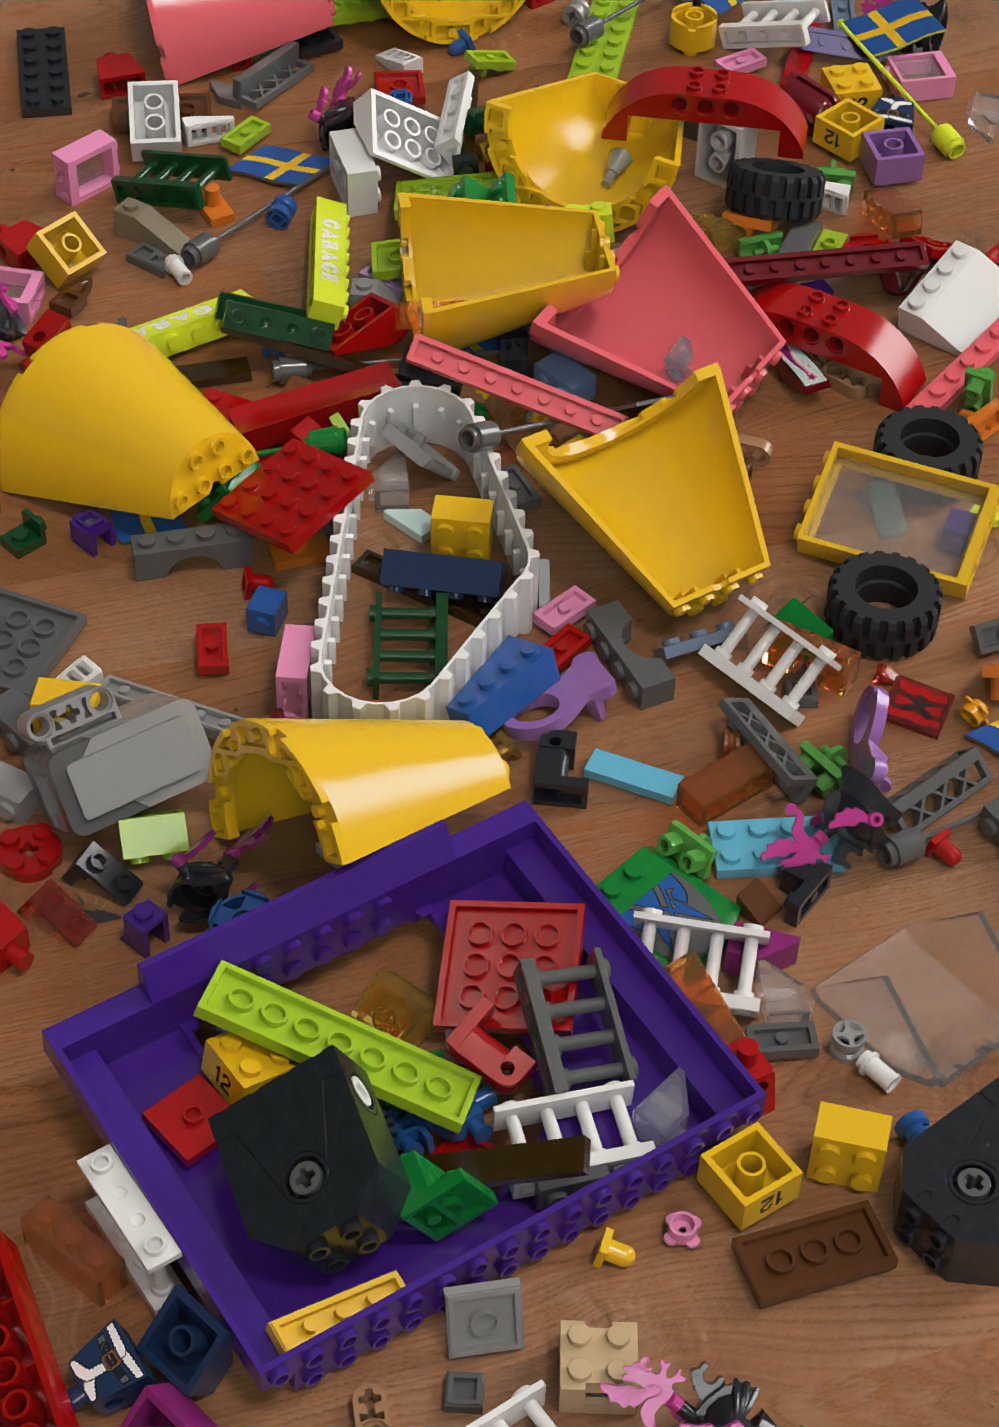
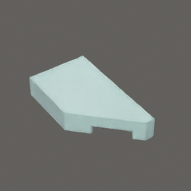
M386 509L383 511L384 520L422 544L431 538V515L424 510Z

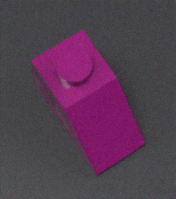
M738 921L734 922V926L743 927L745 924ZM764 928V931H771L769 945L758 944L753 980H758L796 964L801 937ZM729 939L725 950L724 973L732 974L736 977L740 976L745 942Z

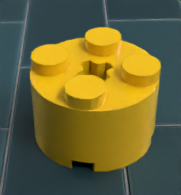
M693 2L675 6L670 17L669 44L683 51V54L686 56H695L697 52L713 49L716 42L718 21L716 10L702 3L700 7H695Z

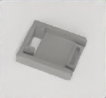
M390 422L386 423L380 434L416 464L451 481L458 478L460 470L425 442L427 439L425 435L421 432H418L416 435L409 432V429L402 423L399 426Z

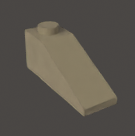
M127 197L113 210L115 236L137 244L141 242L147 243L162 250L167 255L176 254L180 256L184 244L192 240L152 206L136 199Z

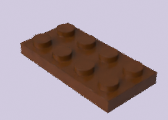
M210 92L179 94L181 130V118L212 116ZM128 96L112 97L113 133H130Z
M868 1200L732 1238L731 1244L759 1308L897 1268L898 1258Z

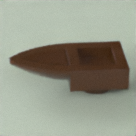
M92 278L80 279L64 287L49 301L50 310L73 318L87 305V296L90 294L93 286Z

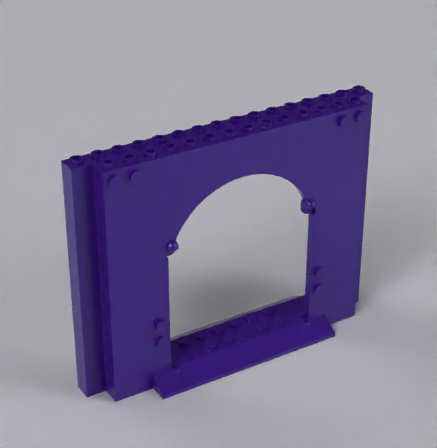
M526 800L449 836L447 825L442 819L137 964L139 985L42 1030L44 1052L103 1145L110 1144L181 1250L182 1257L177 1259L178 1263L209 1312L232 1332V1348L260 1392L270 1387L278 1388L286 1382L290 1383L294 1391L304 1386L311 1387L316 1385L330 1371L338 1367L346 1368L350 1366L364 1352L370 1349L377 1350L382 1348L393 1336L404 1330L409 1332L416 1329L425 1318L436 1312L438 1314L444 1313L443 1288L493 1281L499 1277H509L525 1262L531 1259L532 1261L541 1259L549 1252L550 1248L561 1242L566 1244L573 1241L581 1231L592 1225L594 1227L602 1225L610 1218L611 1214L622 1208L624 1210L632 1208L642 1197L652 1191L658 1193L664 1190L677 1177L691 1175L698 1169L702 1153L732 1137L734 1129L743 1124H753L762 1116L767 1097L766 1092ZM450 900L585 904L587 913L581 966L587 965L586 960L593 948L596 947L601 948L603 958H607L611 968L609 980L630 1055L636 1058L639 1071L638 1077L634 1082L632 1105L626 1106L637 1141L641 1143L654 1141L656 1148L546 1209L537 1210L533 1196L513 1200L510 1185H504L494 1193L499 1204L437 1242L408 1222L398 1221L392 1237L382 1242L378 1249L351 1260L340 1271L325 1274L284 1261L248 1237L218 1147L187 1168L142 1120V1112L198 1074L218 1092L201 1070L204 1049L193 1034L198 1029L200 1023L205 1020L193 1015L221 960L279 985L287 980L297 979L304 972L318 965L322 966L329 963L334 957L344 952L354 951L363 943L377 936H385L392 929L408 921L415 923L421 919L428 918L445 940ZM591 979L579 980L577 1000L594 998L595 993ZM600 1011L575 1015L573 1035L605 1030ZM516 1034L534 1057L533 1060L536 1061L530 1036ZM609 1044L563 1051L560 1055L563 1068H567L568 1071L614 1063ZM536 1068L535 1072L531 1075L534 1079L533 1085L538 1091L543 1092V1096H545L541 1077ZM618 1077L574 1084L571 1085L568 1092L602 1086L610 1081L619 1080ZM612 1109L593 1112L592 1116L602 1148L612 1149L624 1146ZM577 1116L557 1119L562 1138L583 1136ZM543 1125L538 1141L548 1140ZM394 1270L398 1271L406 1285L405 1287L279 1355L265 1330L268 1322Z

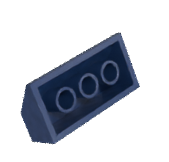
M384 548L380 584L388 586L387 592L405 594V589L409 588L417 589V595L434 597L436 591L448 593V599L464 600V595L476 596V602L493 604L494 598L501 599L503 596L509 565L503 561Z

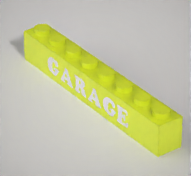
M317 196L310 216L306 317L334 323V330H338L340 321L345 322L349 310L347 305L349 292H347L349 266L347 264L350 255L348 253L350 240H348L350 215L347 214V204Z
M242 289L231 292L243 296L252 297ZM218 297L130 328L149 339L166 357L227 336V334L220 331L223 320L214 318Z

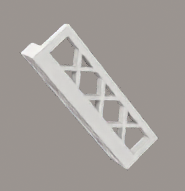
M470 71L449 80L434 145L451 167L452 155H459L461 152L465 120L472 101L471 93L475 77Z

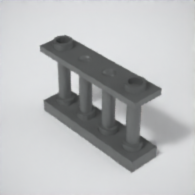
M600 947L593 948L586 960L587 965L542 972L541 969L536 968L533 957L521 959L513 972L545 1096L568 1092L571 1085L614 1077H618L620 1082L628 1080L635 1082L638 1077L637 1060L634 1056L630 1055L609 980L611 977L610 964L607 958H603ZM591 979L595 993L594 998L550 1004L549 1001L545 1002L542 991L544 986ZM600 1011L605 1030L559 1037L558 1034L554 1035L551 1024L554 1018ZM609 1044L614 1063L570 1071L567 1068H563L560 1058L563 1051Z

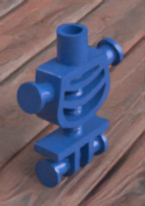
M491 1085L478 1089L459 1134L424 1118L419 1119L417 1115L402 1109L404 1118H401L397 1110L386 1111L388 1112V1118L392 1117L394 1127H396V1148L399 1151H403V1154L414 1150L421 1156L425 1148L430 1155L435 1151L433 1137L429 1133L430 1130H433L444 1139L453 1140V1142L462 1141L469 1134L473 1135V1140L477 1144L484 1141L487 1142L493 1130L490 1125L485 1124L483 1111L497 1105L498 1099Z

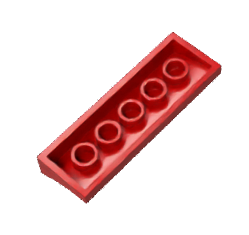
M388 361L230 408L227 411L231 424L251 443L256 451L288 441L290 430L307 416L312 418L322 428L331 427L329 417L339 412L345 423L350 422L351 419L359 418L358 403L361 400H372L380 394V387L388 385L392 388L402 386V383L393 373Z

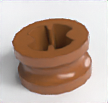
M723 728L722 756L732 753L734 757H738L740 731L738 728H735V731L730 732L728 728Z

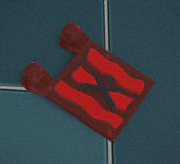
M878 664L872 679L873 683L882 687L892 686L889 693L886 721L938 740L956 695L899 675L886 664Z

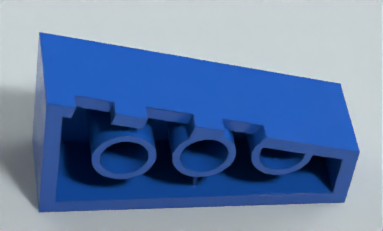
M508 635L446 706L449 719L471 722L476 726L482 727L487 736L492 734L561 679L553 649Z

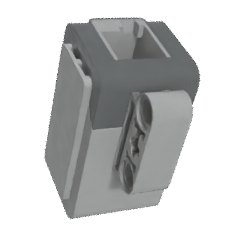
M89 684L26 710L17 720V730L24 738L38 741L26 749L23 761L43 814L55 830L66 834L90 835L119 820L130 817L208 781L212 750L197 709L188 699L150 693L118 707L114 695L109 689ZM98 692L100 703L97 707L92 708L90 698L92 694ZM65 707L70 708V711L66 713L67 719L57 717L66 712ZM39 717L42 724L41 729L36 734H33L30 728L31 722Z

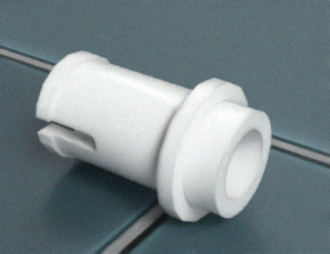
M176 254L166 257L164 261L165 270L172 274L180 285L189 284L193 279V274L184 265V259Z
M866 1050L855 1064L859 1068L858 1073L861 1075L866 1074L882 1087L886 1093H890L899 1084L902 1078L901 1075L880 1060L879 1053L876 1051L872 1053L870 1050Z

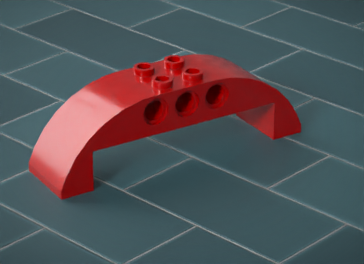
M669 66L646 71L632 78L620 88L608 106L601 139L626 141L632 116L780 131L778 157L803 159L808 125L797 103L776 84L762 77L744 72L730 71L725 68L710 69L702 66Z
M786 282L771 283L758 286L749 291L787 341V344L882 378L878 405L899 412L926 385L927 378L924 368L910 342L895 326L875 312L849 302L846 299H841L824 293L821 290L800 284Z

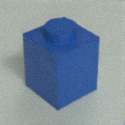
M259 585L246 608L247 631L276 637L288 615L287 592Z

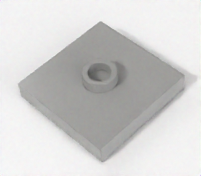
M519 1277L443 1288L449 1359L525 1348L522 1288Z

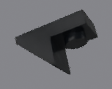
M823 863L786 867L782 870L779 889L788 894L784 902V907L787 908L785 923L797 928L830 887L832 865Z

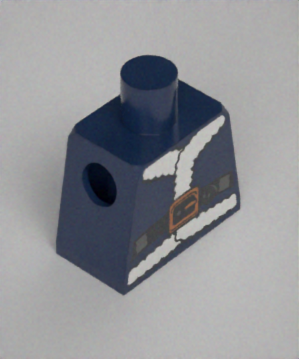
M895 96L892 99L886 97L878 99L871 111L885 118L884 130L910 127L911 131H913L914 104L912 102L905 101L901 96Z
M115 1318L69 1361L68 1365L78 1381L67 1389L74 1413L90 1403L104 1417L110 1416L135 1403L145 1385L159 1384L142 1354L136 1349L137 1346L129 1332Z

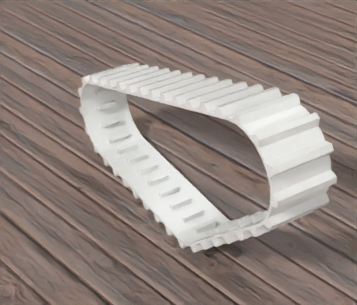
M412 380L409 386L392 388L388 385L380 387V394L372 400H361L358 403L359 418L351 419V437L347 441V456L344 457V460L367 470V464L370 463L372 457L383 449L393 446L390 441L380 434L387 422L396 426L402 423L409 429V432L415 435L421 432L427 437L425 442L442 445L455 451L469 466L481 498L494 500L493 527L515 581L434 681L420 693L393 702H370L344 694L332 685V664H336V643L340 642V621L343 622L344 619L343 601H347V580L351 578L350 560H354V540H357L358 537L357 520L361 519V501H364L363 491L333 518L334 535H330V555L326 557V576L322 579L323 597L319 598V619H315V640L311 641L310 646L312 719L450 720L446 706L508 635L517 637L518 634H529L532 630V612L537 610L540 559L539 551L533 549L532 529H525V512L522 509H517V494L515 490H509V475L507 471H501L500 454L493 452V449L470 453L460 447L458 442L460 430L467 424L485 421L484 416H474L475 402L471 398L461 399L456 394L451 393V386L444 384L437 388L424 386L419 380Z

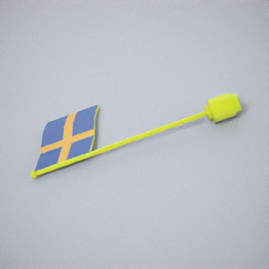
M897 0L866 15L846 21L839 19L836 22L837 27H841L898 91L909 102L914 104V108L934 129L931 135V142L945 157L950 159L959 158L966 149L964 139L948 123L937 126L875 58L876 56L899 50L925 37L947 32L940 22L919 0Z

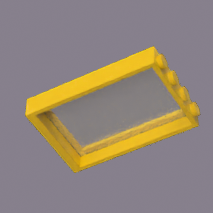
M834 441L831 451L827 450L824 454L822 474H817L812 488V491H815L812 499L808 498L805 502L803 509L804 520L796 525L793 539L797 540V552L839 564L844 563L846 559L852 556L856 558L860 553L867 551L869 554H873L875 551H884V553L892 554V552L901 553L902 557L907 558L910 556L916 559L919 565L923 563L928 567L930 574L933 573L939 581L944 594L966 599L999 510V485Z

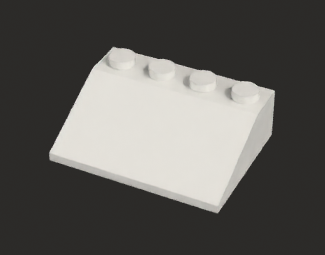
M370 88L353 102L354 125L371 156L425 178L453 175V168L434 147L441 117L373 88Z
M956 240L898 307V329L958 357L999 318V267L978 249Z

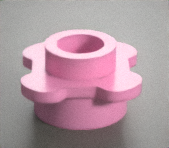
M679 1211L667 1215L665 1223L668 1225V1230L664 1234V1242L669 1246L678 1244L686 1245L691 1249L696 1248L700 1244V1238L697 1236L698 1229L702 1225L700 1218L687 1211Z

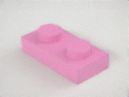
M754 47L716 59L714 61V69L718 66L731 71L753 72L765 67L767 58Z
M574 585L533 612L532 622L553 636L567 623L572 625L584 617L586 610L596 607V599Z

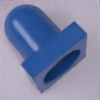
M462 28L457 31L459 38L448 47V52L451 56H459L465 50H476L472 38Z

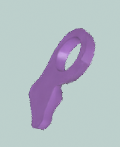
M595 652L578 654L572 659V665L560 677L561 679L509 719L503 726L508 735L513 739L537 741L540 740L542 734L549 730H563L584 706L594 719L600 722L606 717L604 701L614 697L617 692L615 678L600 663ZM544 706L557 708L552 715L538 721L523 722L516 720L521 714L530 709Z
M869 685L860 696L851 724L849 737L850 765L866 774L882 792H888L891 790V781L887 777L889 768L887 765L888 757L878 745L886 723L889 695L887 690Z

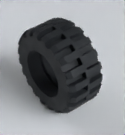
M757 157L736 159L729 166L725 203L732 211L746 214V216L758 217L759 219L787 222L812 221L821 214L826 177L823 171L818 170L816 167H810L809 165L793 161Z
M916 405L911 409L909 407L899 410V413L896 411L891 413L879 424L875 434L873 452L978 479L983 454V441L972 423L968 424V420L962 415L957 416L954 411L946 409V411L941 410L938 406L927 408L924 405ZM874 477L884 492H890L892 498L898 501L902 499L909 505L920 504L922 507L930 508L931 505L942 507L946 506L948 502L953 504L959 501Z
M868 551L863 552L856 558L852 556L846 559L844 563L836 567L830 576L824 608L825 623L833 629V638L837 643L842 642L843 648L849 652L852 650L857 652V656L866 658V656L874 657V660L882 661L883 658H890V661H896L901 659L902 656L908 658L915 655L917 651L920 652L925 649L936 635L943 602L942 588L933 573L930 574L929 568L923 563L919 565L916 559L910 556L905 558L901 556V553L892 552V554L884 553V551H875L873 554H869ZM882 602L891 604L893 606H896L897 608L884 609L873 606L869 603Z

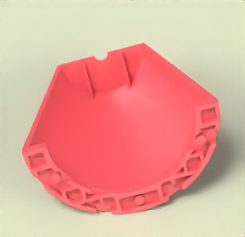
M146 0L155 43L161 54L160 62L165 80H178V85L334 25L332 16L336 15L334 0Z
M664 185L649 200L637 222V230L630 233L615 253V266L618 265L620 269V282H615L612 294L560 313L558 317L556 316L558 310L549 304L533 320L529 331L530 339L538 345L662 397L673 395L675 388L687 379L693 371L717 362L721 368L731 411L735 415L745 403L744 400L747 396L751 397L761 385L759 383L768 373L767 368L770 365L774 367L784 355L781 349L787 341L673 191Z

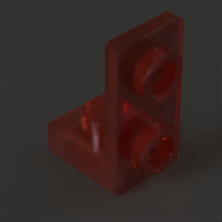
M52 878L16 911L25 921L34 912L39 917L42 916L74 948L97 927V923Z

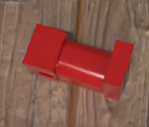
M482 996L445 1040V1043L448 1045L445 1051L472 1072L481 1075V1079L491 1085L497 1092L508 1095L513 1094L521 1089L535 1072L536 1061L516 1045L509 1051L482 1029L494 1014V1004L485 996ZM508 1070L511 1071L512 1074L505 1075L502 1072Z

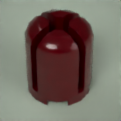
M794 70L784 77V80L787 82L782 90L799 106L808 125L807 135L813 137L815 116L841 102L836 93L807 75Z

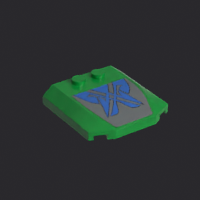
M643 846L596 885L640 940L643 926L634 925L633 917L634 911L642 912L643 908L659 909L663 911L662 915L732 926L740 917L741 907L692 873H685L680 869L678 863L668 856L664 857L653 846ZM657 928L653 956L670 975L677 931ZM690 933L684 982L690 981L706 966L711 936ZM724 939L722 952L726 949L729 939Z

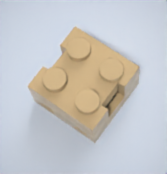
M560 1320L558 1413L636 1415L637 1406L632 1407L628 1405L623 1408L617 1402H609L608 1394L602 1392L599 1384H631L635 1388H639L637 1382L624 1381L622 1378L623 1374H627L623 1366H632L634 1362H638L637 1322H612L610 1328H589L585 1325V1321Z

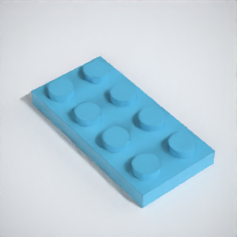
M804 816L803 831L811 838L825 824L821 823L811 826L809 822L815 816ZM795 817L708 822L707 834L712 840L711 845L719 851L713 861L716 879L781 876L780 870L784 866L780 865L779 861L790 858L795 853L791 852L787 857L776 856L764 860L760 859V855L766 850L767 844L774 843L777 838L782 840L789 838L795 841L791 835ZM836 833L819 850L821 855L828 854L831 856V859H828L827 862L833 866L832 873L846 871L841 865L833 863L834 847L837 846V841L839 840ZM818 858L816 859V864H823V861Z

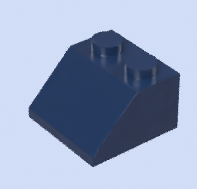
M181 1285L173 1287L136 1347L187 1397L213 1394L233 1363L232 1332Z

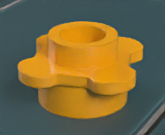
M965 695L963 697L965 704L959 709L962 718L974 727H977L980 723L987 725L989 723L987 719L989 714L987 706L977 698L972 699L970 696Z

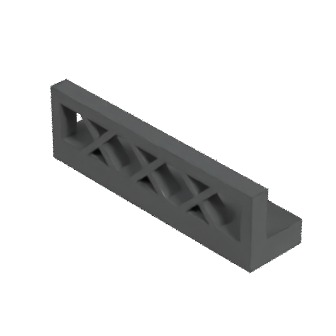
M294 41L288 42L233 78V98L240 100L241 104L257 110L314 71V64L299 59V43ZM250 97H259V98L256 99V100H254V99H252V98H250Z
M722 698L718 706L728 717L726 723L733 731H735V728H738L741 741L795 804H804L819 779L749 698Z
M973 746L957 750L892 795L888 800L902 813L906 810L914 812L915 816L912 827L921 831L994 778L978 747ZM973 763L981 776L976 782L967 779L969 766ZM949 780L958 782L957 793L954 797L946 794ZM927 795L937 797L935 811L933 812L924 809ZM902 817L896 826L894 825L897 832L907 828Z

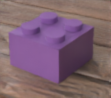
M910 127L862 132L859 159L874 186L909 183L922 179L925 153Z

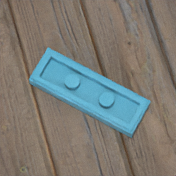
M595 748L586 764L583 777L669 805H673L684 783V776Z

